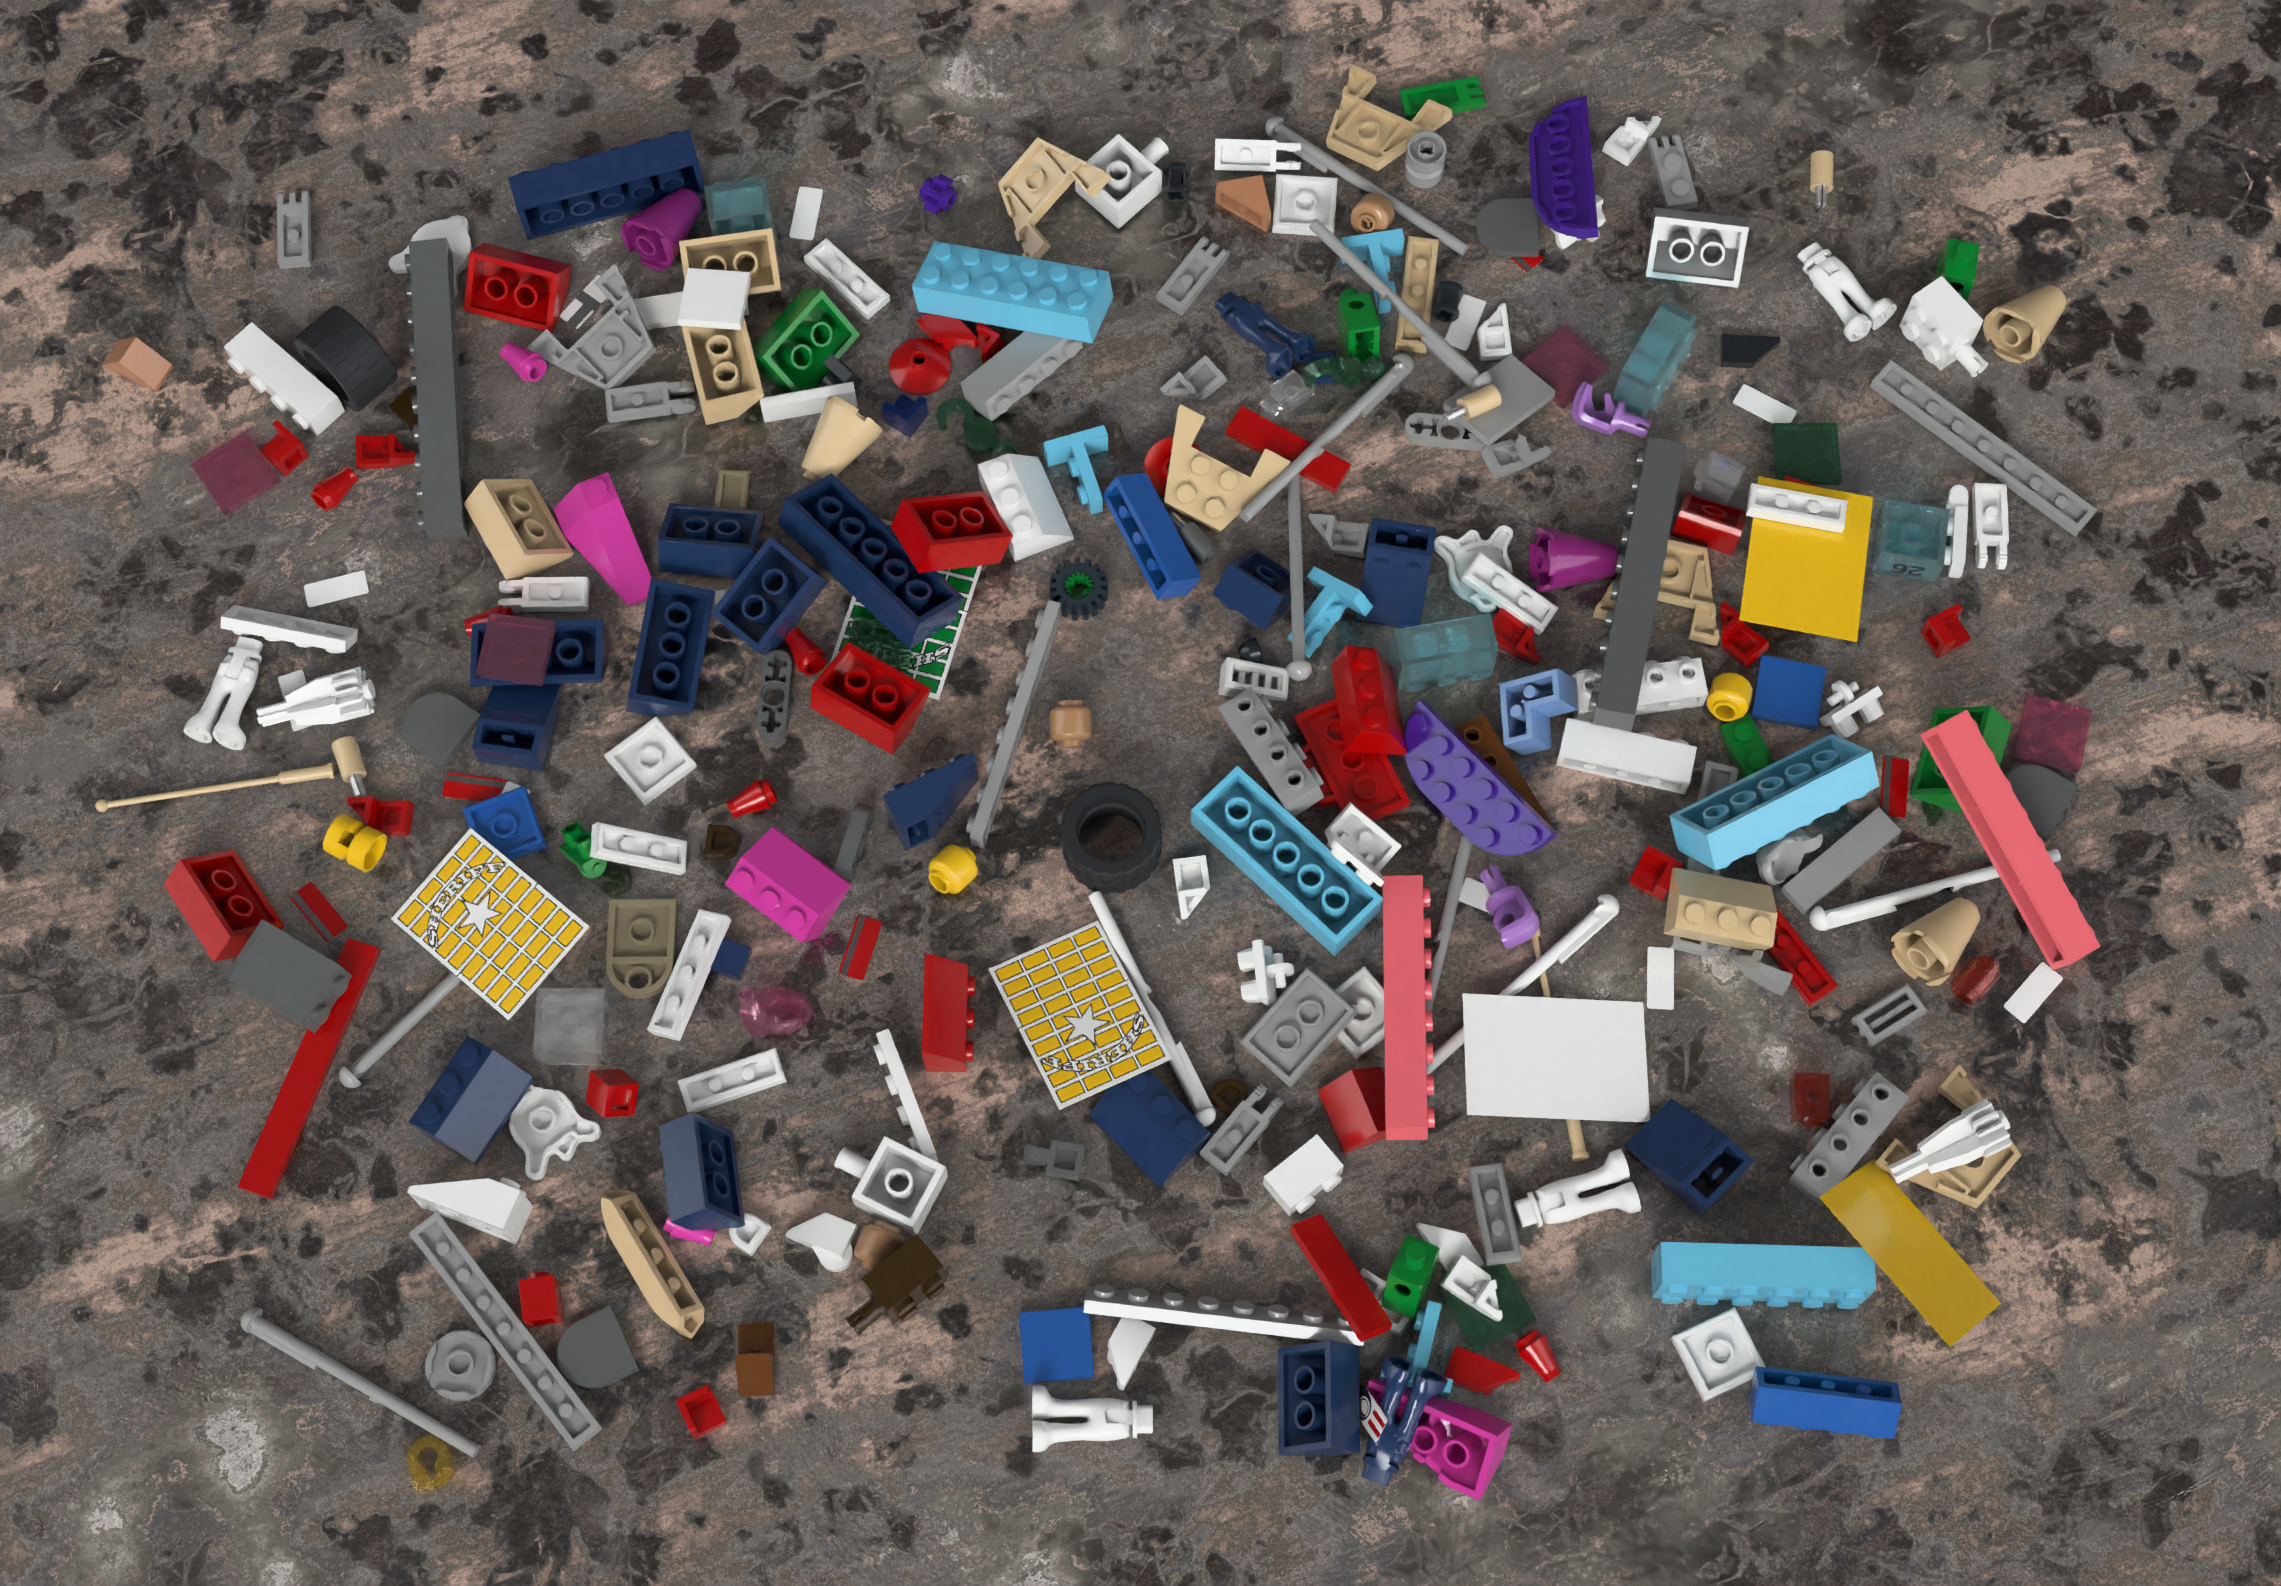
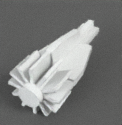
M361 667L340 671L335 674L318 677L285 695L286 701L257 708V719L259 724L265 727L292 719L295 720L296 725L334 724L374 713L373 706H375L373 698L376 696L375 688L370 679L366 680L365 670L362 671Z
M1986 1098L1962 1110L1960 1116L1948 1121L1917 1144V1152L1889 1165L1888 1169L1898 1184L1926 1169L1932 1174L1967 1164L1983 1156V1154L1987 1158L2011 1146L2012 1141L2009 1138V1133L2006 1131L2011 1128L2002 1110L1995 1111L1992 1103Z

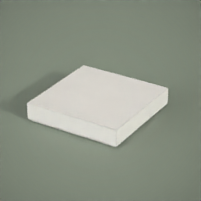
M1276 174L1272 233L1317 236L1309 229V225L1315 219H1318L1334 234L1338 178Z
M688 268L677 318L679 326L741 330L751 282L750 272Z
M657 716L604 754L608 763L644 806L697 767L696 762Z
M1365 966L1335 989L1340 996L1358 1010V1014L1337 1036V1039L1356 1060L1384 1039V987Z
M1735 1307L1671 1337L1703 1402L1752 1380L1755 1366L1766 1367Z

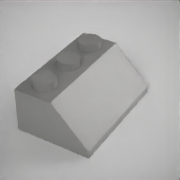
M1654 207L1648 240L1645 277L1739 288L1749 231L1747 218Z

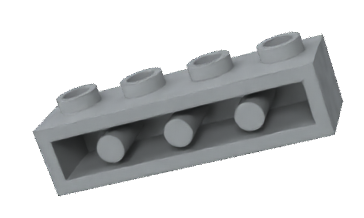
M1024 331L961 382L966 403L992 422L999 415L1005 413L1021 397L1027 395L1047 376L1052 375L1069 358L1074 357L1083 348L1082 341Z
M1249 687L1218 707L1225 722L1281 805L1293 817L1325 798L1319 787L1324 782L1314 767L1309 770L1306 768L1303 761L1307 757L1298 743L1295 742L1292 745L1289 743L1286 737L1290 733L1280 718L1274 721L1269 712L1273 711V708L1264 694L1257 696L1252 687Z
M1878 1072L1870 1080L1865 1077L1860 1080L1851 1091L1856 1098L1850 1105H1847L1844 1101L1831 1116L1836 1122L1829 1131L1822 1127L1810 1142L1815 1146L1811 1153L1807 1156L1801 1152L1789 1167L1794 1173L1788 1182L1820 1208L1824 1202L1819 1197L1845 1179L1910 1099L1909 1096Z

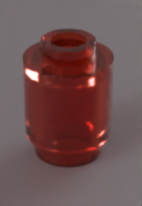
M1974 955L1954 978V985L1951 987L1952 992L1968 1005L1981 1001L2001 978L1999 964L1988 955Z

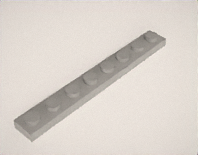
M1892 360L1872 380L1870 388L1999 482L2006 484L2010 490L2076 537L2097 512L2095 507Z
M1048 600L1045 610L1040 609L1035 622V628L1038 629L1036 638H1030L1027 644L1025 657L1029 658L1026 667H1020L1018 671L1016 686H1019L1016 697L1010 696L1006 708V715H1009L1006 726H1000L996 738V744H999L997 754H991L988 760L986 773L990 775L987 784L980 785L976 798V803H979L977 813L971 814L967 823L966 833H970L972 846L983 849L985 847L1062 616L1061 603Z
M435 1212L409 1232V1235L571 1449L576 1451L600 1432L603 1428L441 1215Z
M1098 1284L1094 1287L1088 1286L1084 1301L1083 1313L1319 1341L1333 1340L1364 1346V1341H1359L1342 1313L1339 1315L1324 1314L1321 1310L1312 1308L1299 1311L1290 1310L1286 1306L1278 1304L1270 1305L1269 1307L1256 1306L1244 1300H1238L1234 1303L1222 1302L1210 1296H1203L1199 1299L1187 1298L1176 1292H1168L1164 1295L1153 1294L1141 1288H1133L1127 1291L1114 1289V1287L1107 1284Z

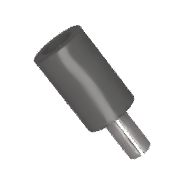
M1175 512L1169 514L1187 550L1202 565L1209 563L1218 554L1219 547L1194 522L1191 521L1186 524Z

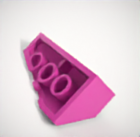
M606 472L578 483L553 509L566 540L582 554L590 566L592 565L604 578V581L628 607L647 600L652 577L609 473Z
M1371 1379L1367 1389L1380 1407L1386 1382ZM1406 1388L1395 1415L1396 1421H1399L1403 1415L1410 1389ZM1433 1396L1428 1400L1421 1414L1409 1450L1414 1453L1412 1457L1419 1463L1425 1462L1439 1474L1438 1479L1446 1486L1480 1500L1504 1456L1513 1424L1482 1410Z

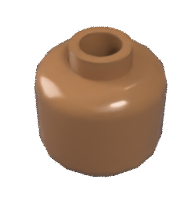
M1369 193L1363 196L1351 213V225L1359 235L1387 231L1395 216L1391 201L1379 193Z
M1082 700L1057 702V707L1050 710V737L1056 742H1062V748L1082 747V741L1092 737V712L1089 707L1083 705Z
M875 1220L874 1224L865 1225L854 1249L855 1256L863 1261L861 1268L868 1271L873 1270L904 1245V1238L899 1235L901 1229Z

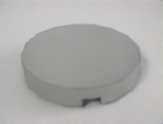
M453 1330L445 1334L446 1336L440 1338L439 1341H436L430 1347L425 1359V1375L431 1387L442 1397L452 1401H468L481 1395L491 1385L496 1373V1355L491 1344L480 1334L469 1330Z

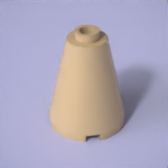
M2045 285L1991 310L1985 317L1983 330L1987 342L1991 339L1996 346L1993 351L2003 359L2018 364L2035 357L2066 308L2065 295L2059 288L2053 285Z
M830 395L828 400H826L801 464V468L805 471L802 476L811 483L831 473L836 477L879 437L883 431L881 427L871 418H865L858 413L859 410L837 396Z
M1955 898L1898 930L1891 938V942L1894 941L1895 945L1891 950L1892 955L1898 965L1913 979L1920 976L1928 980L1925 985H1941L1951 975L1980 921L1977 906L1968 899Z

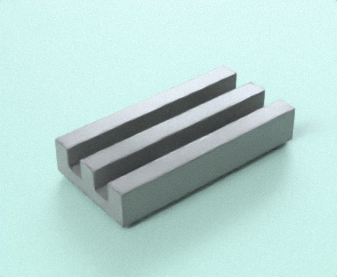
M1907 983L1854 1016L1851 1022L1854 1026H1858L1860 1029L1859 1033L1862 1037H1866L1868 1040L1867 1044L1872 1048L1923 1016L1928 1010ZM1906 994L1908 996V1000L1867 1025L1864 1021ZM1914 1005L1916 1007L1915 1011L1880 1033L1874 1035L1872 1032Z

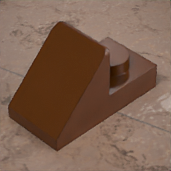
M773 1323L738 1325V1354L735 1355L739 1397L775 1396V1326Z

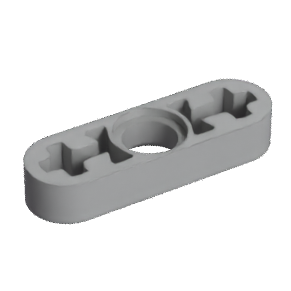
M1414 413L1405 422L1404 436L1409 443L1414 445L1480 452L1486 446L1469 430L1468 438L1463 439L1465 427L1456 419L1446 423L1443 415ZM1416 424L1422 425L1421 434L1415 433ZM1433 425H1437L1435 436H1431ZM1445 426H1453L1459 431V435L1455 438H1446L1441 430Z

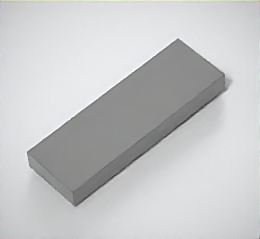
M1494 1163L1468 1167V1177L1486 1265L1521 1262L1522 1254L1503 1164Z

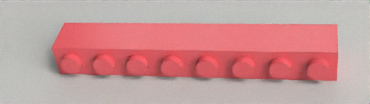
M1968 710L1956 714L1921 733V738L2051 969L2055 970L2071 965L2101 947L2095 937L2094 930L2085 920L2078 907L2077 900L2071 895L2062 879L2059 868L2054 865L2045 849L2043 840L2032 826L2027 811L2018 801L2010 781L2001 771L1993 751L1987 746L1979 732L1976 721L1970 716Z
M1423 875L1382 876L1385 880L1383 884L1386 1140H1428V1128H1435L1434 1107H1427V1095H1434V1074L1427 1075V1063H1433V1043H1426V1032L1433 1031L1432 1011L1425 1010V1000H1432V980H1425V969H1431V948L1424 949V938H1431V919L1424 918V907H1430V887H1423Z

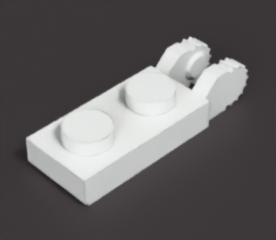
M1216 138L1214 170L1276 172V169L1300 170L1301 162L1293 160L1276 162L1277 150L1296 152L1301 150V143L1277 142V140Z
M1974 482L1972 486L1974 545H1976V568H1985L1988 560L1987 546H1996V569H2005L2007 564V544L2009 543L2007 485Z
M1960 484L1952 486V489H1950L1945 513L1949 516L1946 517L1945 536L1950 537V546L1944 547L1943 565H1949L1948 577L1960 578L1962 576L1966 559L1969 493L1966 487Z
M523 577V580H503L499 582L500 592L506 594L522 593V598L501 599L498 601V605H502V607L509 606L513 613L521 611H588L590 581L588 577Z

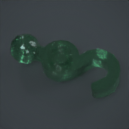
M1345 355L1337 360L1325 358L1312 362L1302 370L1301 375L1305 386L1308 388L1315 387V379L1325 374H1330L1335 383L1343 384V386L1347 387L1358 383L1361 380V376L1376 381L1385 374L1387 368L1384 360L1378 356L1368 357L1361 363L1359 358Z
M951 398L945 400L938 407L936 419L941 431L947 429V417L949 414L959 412L964 416L965 441L971 449L975 451L991 449L995 458L1005 454H1018L1017 446L1012 440H999L996 438V429L990 420L974 418L973 408L966 400Z

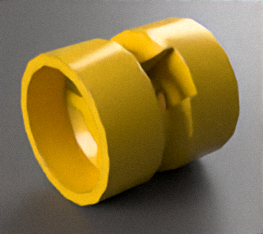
M341 814L332 822L327 830L323 841V850L340 860L347 858L349 865L362 872H369L381 859L386 849L387 836L371 826L364 827L361 821L348 814Z

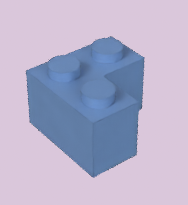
M1557 668L1499 684L1504 746L1523 756L1552 749L1550 717L1579 710L1576 679Z

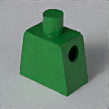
M1948 239L1938 256L1935 280L1943 276L1949 284L1958 283L1955 290L1967 302L1975 282L1980 246L1974 242Z
M1355 288L1345 289L1341 292L1338 299V329L1347 367L1349 369L1378 364L1380 324L1370 294H1359ZM1363 332V337L1357 340L1356 333Z
M1411 1235L1405 1237L1387 1278L1381 1303L1383 1308L1414 1320L1438 1267L1440 1248ZM1402 1285H1405L1410 1289L1411 1293L1405 1294L1399 1290L1402 1289Z

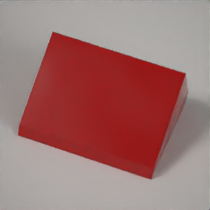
M1686 492L1671 535L1732 556L1743 530L1746 511Z
M1381 1067L1351 1069L1318 1090V1095L1343 1154L1386 1138L1385 1075Z

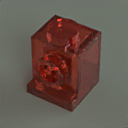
M1795 1073L1789 1081L1791 1122H1801V1125L1806 1127L1820 1126L1822 1122H1826L1830 1116V1073ZM1807 1095L1817 1096V1103H1811L1807 1099Z

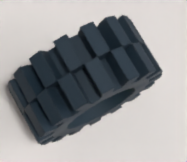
M1075 557V563L1071 564L1070 560L1067 559L1064 561V567L1059 564L1055 568L1056 574L1052 572L1051 582H1049L1050 598L1052 601L1061 603V615L1067 618L1068 614H1070L1072 620L1077 621L1078 616L1082 615L1083 620H1088V614L1091 613L1095 617L1098 615V608L1103 610L1105 600L1107 601L1108 583L1104 570L1100 571L1099 564L1095 563L1092 566L1091 560L1087 558L1085 563H1081L1080 557ZM1075 584H1083L1088 588L1083 590L1081 596L1080 594L1076 596V594L1070 592V590L1075 589Z

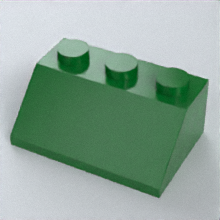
M803 289L753 345L752 349L757 369L762 376L784 392L791 393L813 389L830 370L823 364L831 354L840 359L860 336V333L823 290Z
M1992 706L1937 708L1934 710L1929 729L1956 714L1968 710L1970 716L1976 721L1979 732L1987 746L1993 751L1995 760L2000 767L2011 724ZM1924 744L1910 796L1957 813H1964Z

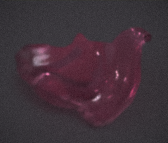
M773 983L770 987H765L759 992L747 988L737 994L738 999L741 1000L739 1014L742 1025L756 1038H763L769 1033L774 1035L791 1034L808 1022L813 1013L812 1005L804 995L791 989L781 988L776 983Z

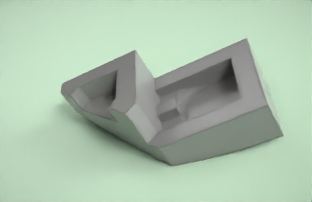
M1205 355L1184 374L1179 371L1160 388V391L1167 396L1204 400L1227 382V379Z
M1519 434L1516 440L1508 439L1484 446L1480 454L1493 478L1496 479L1517 472L1549 457L1552 452L1550 447L1544 445L1543 448L1527 442V437Z
M1309 513L1308 518L1333 554L1359 558L1366 557L1371 530L1369 524L1340 522L1337 520L1336 515Z
M1732 949L1729 960L1744 975L1765 989L1780 996L1784 995L1790 985L1793 974L1761 963L1764 953L1762 950H1754L1753 954L1750 955L1738 949Z

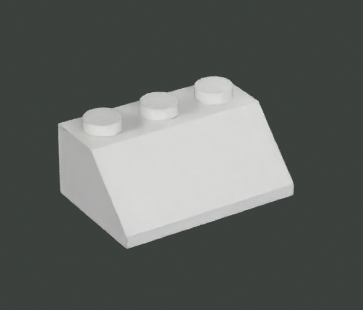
M1005 454L978 464L980 484L1013 535L1008 547L1014 561L1074 539L1038 457Z

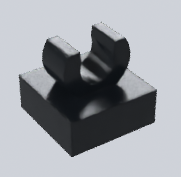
M833 354L823 363L832 371L821 382L825 386L853 382L856 390L863 382L856 373Z

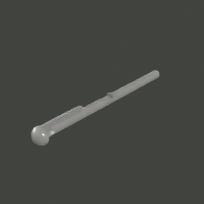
M1274 116L1266 122L1265 132L1269 138L1277 140V142L1301 143V150L1293 153L1325 174H1328V171L1331 170L1362 190L1384 195L1391 201L1394 212L1429 235L1439 239L1440 242L1463 256L1467 251L1468 244L1284 126V118Z
M1315 219L1309 225V229L1379 294L1380 299L1383 301L1387 299L1393 304L1396 310L1424 336L1421 342L1471 390L1476 391L1491 384V375L1488 371L1481 374L1318 219Z
M1405 353L1395 355L1393 357L1394 365L1239 513L1240 517L1245 522L1251 520L1301 470L1324 452L1322 448L1324 445L1336 438L1360 414L1365 418L1412 373L1414 369L1413 359Z
M1298 473L1287 484L1293 662L1287 666V673L1292 679L1302 681L1310 676L1312 665L1305 661L1300 476Z
M1464 835L1460 838L1438 932L1433 939V943H1437L1431 959V969H1428L1426 980H1432V1000H1425L1426 1011H1432L1472 847V842Z
M450 971L446 978L409 1013L401 1017L348 1069L345 1066L341 1067L339 1071L341 1083L348 1088H356L362 1085L358 1079L462 980Z
M253 1307L247 1309L242 1314L240 1323L246 1333L251 1332L313 1370L317 1368L323 1369L369 1396V1400L386 1406L472 1458L478 1453L480 1445L262 1317L263 1309Z

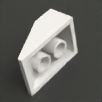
M485 1178L413 1185L407 1191L420 1207L433 1213L438 1212L443 1217L517 1244L533 1208V1205L526 1198L527 1193L520 1190V1185L506 1178H501L500 1182Z

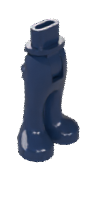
M1229 292L1215 303V308L1221 312L1222 319L1239 336L1256 345L1266 354V371L1274 379H1281L1289 372L1293 359L1298 363H1304L1311 358L1316 349L1314 337L1304 331L1288 327L1268 313L1258 302L1248 301V298L1243 295L1237 296L1233 292Z
M1385 1355L1382 1361L1386 1388L1380 1409L1387 1417V1423L1376 1443L1369 1434L1366 1454L1363 1457V1461L1366 1464L1362 1476L1383 1486H1388L1392 1474L1398 1473L1399 1465L1411 1447L1426 1403L1431 1397L1441 1393L1448 1382L1445 1376L1436 1371L1426 1368L1418 1369L1403 1415L1399 1421H1396L1397 1408L1410 1381L1414 1366L1409 1361L1394 1355Z

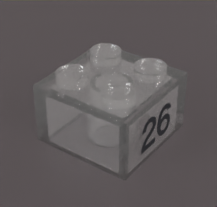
M537 988L533 1055L540 1065H608L612 1000L605 988Z

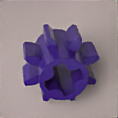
M940 174L939 177L934 176V179L928 177L924 181L919 193V197L925 202L923 208L934 214H937L938 211H949L954 205L958 194L957 190L951 186L954 180L943 174Z

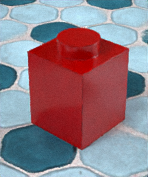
M538 1271L528 1274V1279L518 1280L522 1318L529 1328L564 1322L560 1282L554 1274L549 1275L547 1271Z

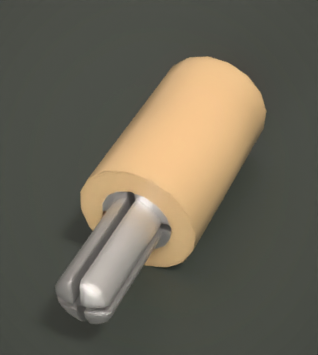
M1826 150L1815 151L1810 157V190L1816 193V207L1820 208L1821 206V209L1827 206V193L1833 190L1834 155Z
M1489 384L1457 399V407L1444 412L1443 419L1446 423L1460 417L1468 421L1500 406L1502 403L1501 395L1493 384Z
M352 736L339 738L332 743L331 747L342 780L346 783H351L355 797H365L366 790L362 779L367 775L356 739Z

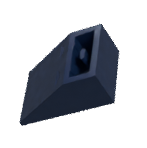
M1372 518L1360 591L1369 600L1373 608L1366 617L1356 613L1355 621L1419 631L1434 547L1435 527Z
M564 683L493 686L479 716L472 750L479 762L544 771Z
M973 752L967 755H956L947 762V765L936 770L934 768L927 769L920 773L916 780L907 784H896L887 791V794L883 795L888 819L905 851L936 837L977 783L979 778L976 757Z
M1672 1098L1624 1145L1700 1218L1746 1173L1754 1162L1728 1136Z

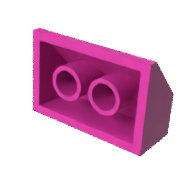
M772 827L740 858L725 883L727 887L801 943L820 937L852 886L849 881L776 827Z

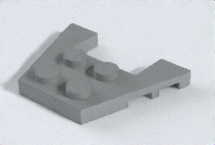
M613 264L594 284L613 302L614 306L570 349H566L548 329L527 347L528 350L541 354L544 361L603 390L619 388L657 351L621 270Z

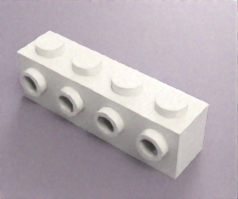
M1681 656L1673 659L1671 662L1658 663L1655 660L1646 661L1635 715L1703 706L1708 696V689L1701 658L1690 659L1688 656ZM1584 669L1571 675L1577 682L1579 710L1573 711L1574 718L1582 717L1593 721L1594 711H1588L1591 693L1592 691H1599L1600 683H1594V670Z

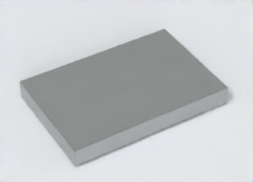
M1512 354L1488 370L1491 375V384L1498 389L1501 395V405L1468 421L1462 417L1456 419L1486 446L1491 445L1555 397L1556 391ZM1468 386L1464 387L1444 402L1443 409L1448 411L1457 407V399L1474 391Z
M1306 967L1241 1039L1240 1044L1291 1088L1358 1014V1010L1311 969Z

